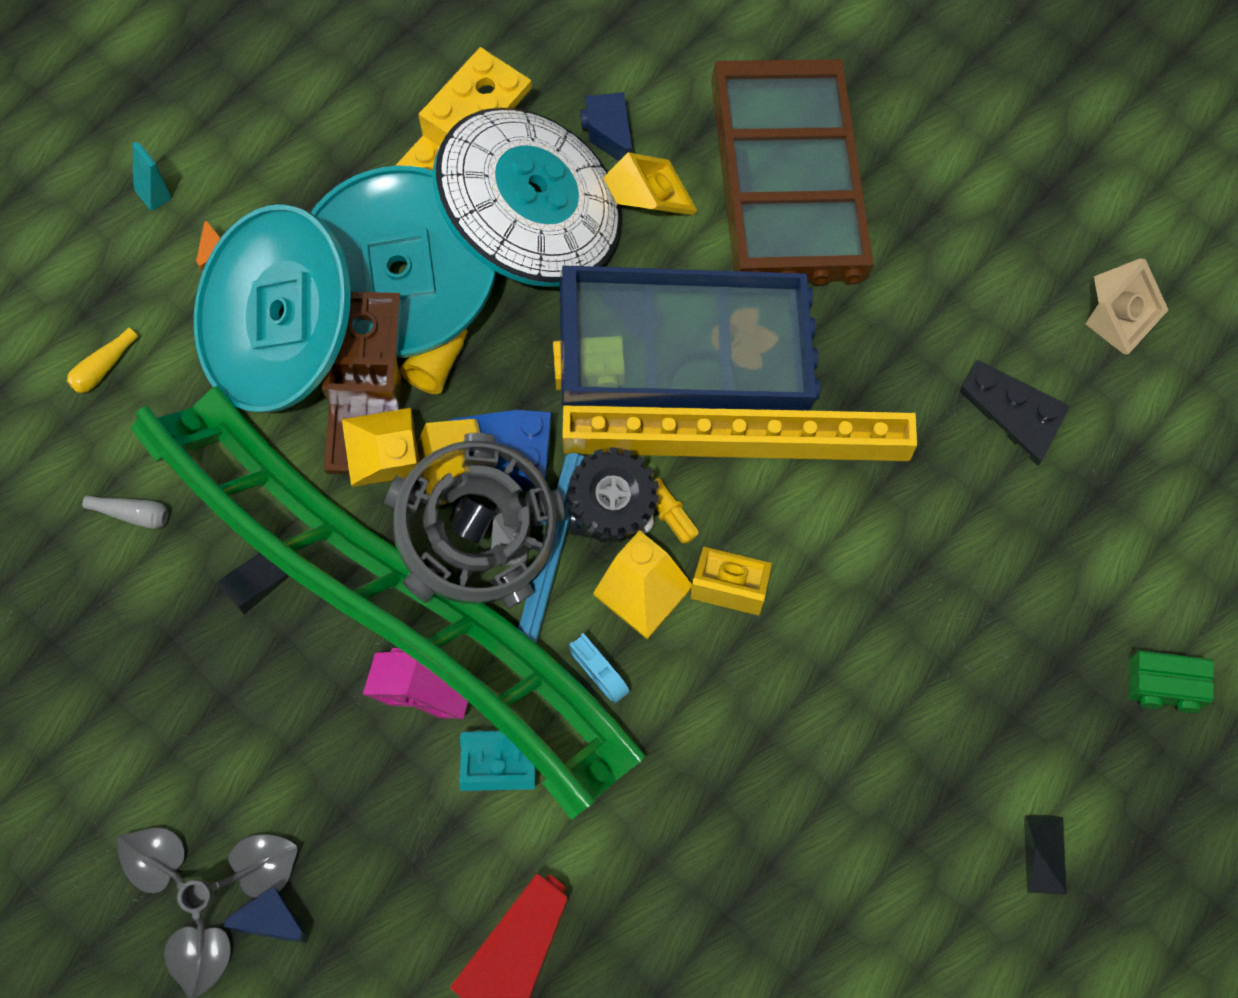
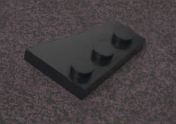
M978 359L960 391L989 420H994L1008 433L1007 437L1015 445L1018 443L1031 455L1030 459L1037 466L1042 462L1070 408V405Z

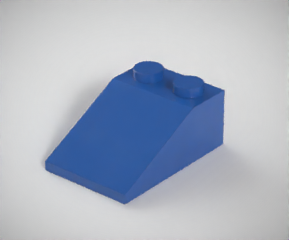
M512 410L449 419V421L477 420L480 433L495 436L496 443L524 456L537 468L546 483H548L552 439L551 412ZM498 457V463L495 468L503 472L510 462ZM514 466L509 476L520 485L522 491L535 489L531 480L519 468Z

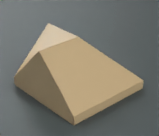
M1142 258L1094 276L1099 304L1086 322L1088 327L1121 353L1127 355L1168 311L1146 259Z

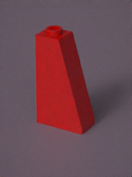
M536 874L450 986V989L461 998H532L568 904V897L563 894L567 888L549 874L545 879Z

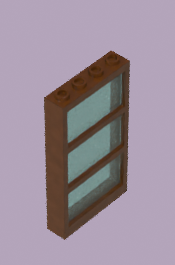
M843 60L716 61L711 77L734 271L807 274V282H812L815 285L844 281L847 284H856L866 281L874 264Z

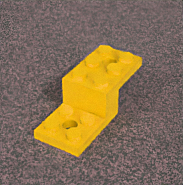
M480 47L418 114L423 136L395 166H414L433 170L437 150L446 134L456 123L477 111L499 107L515 108L532 89V80ZM490 85L494 88V91L481 94L478 92V89L481 86Z

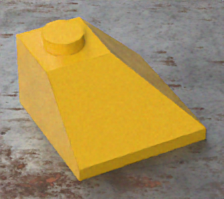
M628 152L603 177L617 204L694 215L697 212L672 164L667 159Z
M411 408L342 419L352 487L392 481L395 475L407 478L413 468L420 462Z
M639 530L615 557L593 592V596L648 640L692 590V583L669 554Z

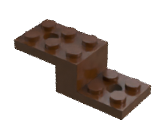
M350 291V312L345 337L335 362L322 383V391L329 402L324 471L326 474L350 475L342 419L400 410L402 375L397 365L402 300L400 293ZM361 320H369L373 323L372 329L366 334L356 333L354 331L355 325Z

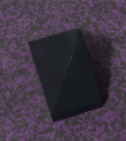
M1025 816L1027 893L1067 894L1063 817Z

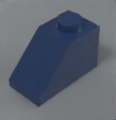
M624 92L585 96L586 109L580 110L582 130L588 129L589 142L619 162L628 152L632 153Z

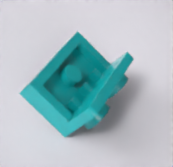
M477 730L460 733V791L535 789L536 767L501 731Z

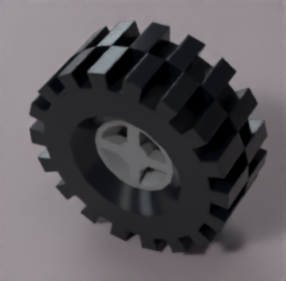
M610 447L608 452L603 453L602 449L596 450L593 456L589 457L587 455L584 457L580 465L576 466L572 473L566 493V503L569 504L567 511L569 517L573 516L575 518L574 525L578 530L583 527L586 530L585 535L591 539L593 535L600 537L599 542L607 543L608 539H614V543L622 542L625 537L630 539L646 526L655 512L654 509L658 504L659 498L656 495L659 488L658 482L652 480L654 475L652 468L646 469L643 466L645 462L643 458L639 456L635 460L630 457L632 451L625 449L623 454L617 453L616 447Z

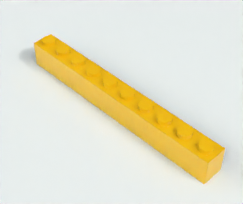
M565 405L563 409L562 439L564 454L572 452L594 454V451L602 449L603 453L608 452L610 447H616L617 453H623L626 449L632 451L631 455L910 461L917 447L916 413Z

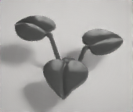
M150 828L134 833L122 834L118 837L119 860L130 882L141 891L159 893L166 889L172 877L177 883V888L180 889L177 896L180 907L184 911L192 913V918L197 923V929L183 927L177 930L168 940L164 953L165 963L170 974L189 998H195L210 989L224 973L231 956V944L227 933L221 928L205 930V922L201 915L202 911L212 905L215 897L214 891L240 880L244 893L253 898H257L271 887L281 891L290 878L298 848L293 842L275 835H254L241 840L229 854L230 866L236 874L210 884L204 880H193L185 883L181 875L175 871L184 862L185 849L181 839L174 832L163 828Z

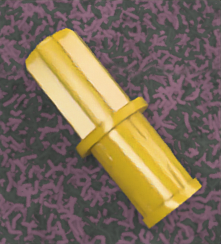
M660 478L654 480L658 482L659 487L656 495L659 496L658 504L655 507L660 514L659 520L665 521L681 543L691 542L699 533L683 511V503L674 499Z

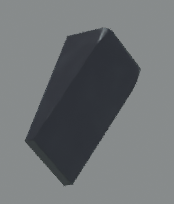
M259 553L227 574L217 584L243 614H246L290 576Z

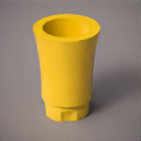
M467 329L448 343L432 351L409 357L400 367L402 376L414 387L426 393H442L448 374L464 345L463 342L468 332Z

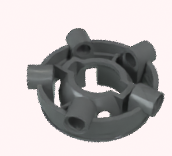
M485 433L465 434L463 442L454 443L434 451L420 461L407 478L395 475L384 501L385 505L394 508L393 535L395 545L403 564L409 571V574L402 583L410 592L425 603H428L436 594L444 599L463 604H485L502 600L507 609L517 605L535 593L529 582L541 570L551 552L556 533V522L565 519L564 506L558 489L550 491L541 473L529 460L518 452L496 443L495 436ZM463 453L462 468L465 469L464 473L455 478L452 477L451 473L444 475L435 485L430 495L424 494L429 480L422 478L421 475L438 461ZM498 457L510 462L503 472L495 468L498 463ZM514 466L519 468L535 486V489L529 490L525 496L526 507L523 508L518 499L522 489L509 476ZM469 494L485 496L499 507L504 519V526L516 530L512 534L514 540L507 546L496 544L492 549L479 554L462 552L455 548L448 540L444 531V522L438 519V511L435 509V506L441 505L442 501L440 499L453 503L461 496ZM420 502L426 504L422 521L432 549L444 562L462 570L459 585L447 581L451 573L427 552L419 558L411 544L406 526V514L414 517ZM530 524L532 527L545 525L543 543L536 541L534 538L527 537ZM522 545L539 551L529 568L521 560L496 575L490 581L493 587H465L468 572H486L490 568L506 564L515 557Z

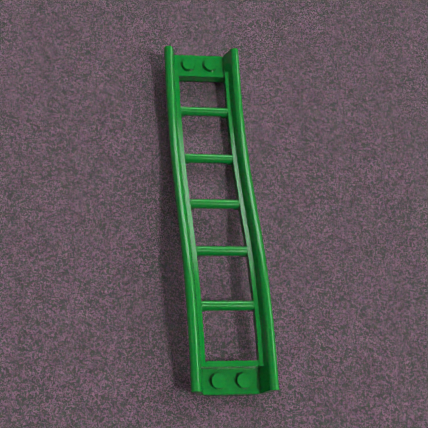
M219 386L211 388L192 408L158 418L148 406H144L136 412L137 419L130 429L156 462L164 460L227 525L288 576L344 614L394 644L436 674L471 703L546 778L542 784L571 820L592 805L596 798L646 757L615 719L572 675L502 615L486 604H463L444 599L436 594L428 603H425L410 592L402 583L409 574V571L403 564L397 548L365 528L301 476L243 417ZM221 441L250 474L217 485L187 452ZM255 486H264L311 529L281 541L250 516L230 496ZM327 540L344 555L379 578L355 590H351L301 557L296 551L318 541L323 542ZM395 587L452 624L425 638L407 624L367 599ZM468 634L519 674L523 680L497 696L440 647L460 635ZM534 690L547 700L589 744L565 764L533 729L510 708L511 705Z

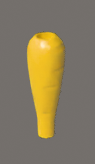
M131 328L126 329L119 337L77 364L69 372L67 383L79 394L91 391L106 376L107 372L110 371L127 347L138 338V335Z

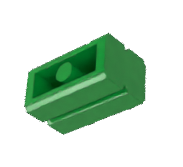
M1137 651L1129 660L1130 680L1128 698L1129 700L1140 701V706L1144 708L1159 709L1163 708V704L1177 706V711L1182 713H1199L1200 709L1208 706L1214 699V683L1212 682L1214 677V661L1205 658Z

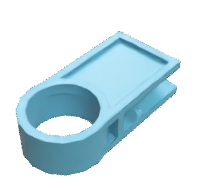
M582 633L581 637L569 644L570 654L612 703L616 704L630 691L619 674L586 635Z

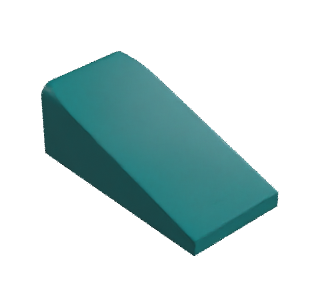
M136 141L132 144L134 189L148 209L153 211L171 200V194L156 163L143 146Z

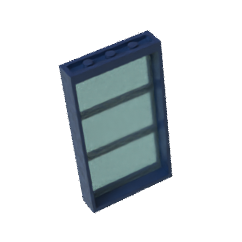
M562 265L559 284L561 406L809 411L814 401L819 399L820 380L815 379L814 368L817 367L818 351L817 348H812V338L815 334V318L810 317L809 307L812 306L813 290L812 287L807 286V274Z

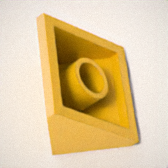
M475 419L426 423L417 442L420 461L438 449L463 442L465 434L480 433L478 421ZM463 453L446 457L423 473V478L429 480L426 487L427 495L431 494L435 485L444 475L451 473L452 477L455 478L464 473L465 469L462 468ZM440 499L442 501L441 505L448 503L447 501Z
M703 547L695 572L690 599L760 616L772 563Z

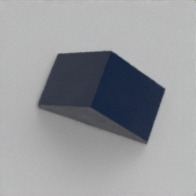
M271 887L226 918L224 927L238 932L306 944L308 941V934L281 891L275 887Z

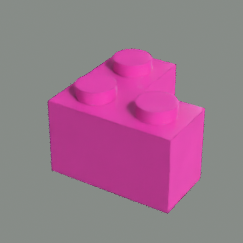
M392 648L391 652L375 653L363 695L389 706L415 707L442 719L464 718L468 701L432 671L398 648Z

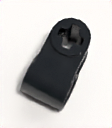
M465 495L457 500L448 522H450L453 532L479 544L496 511Z

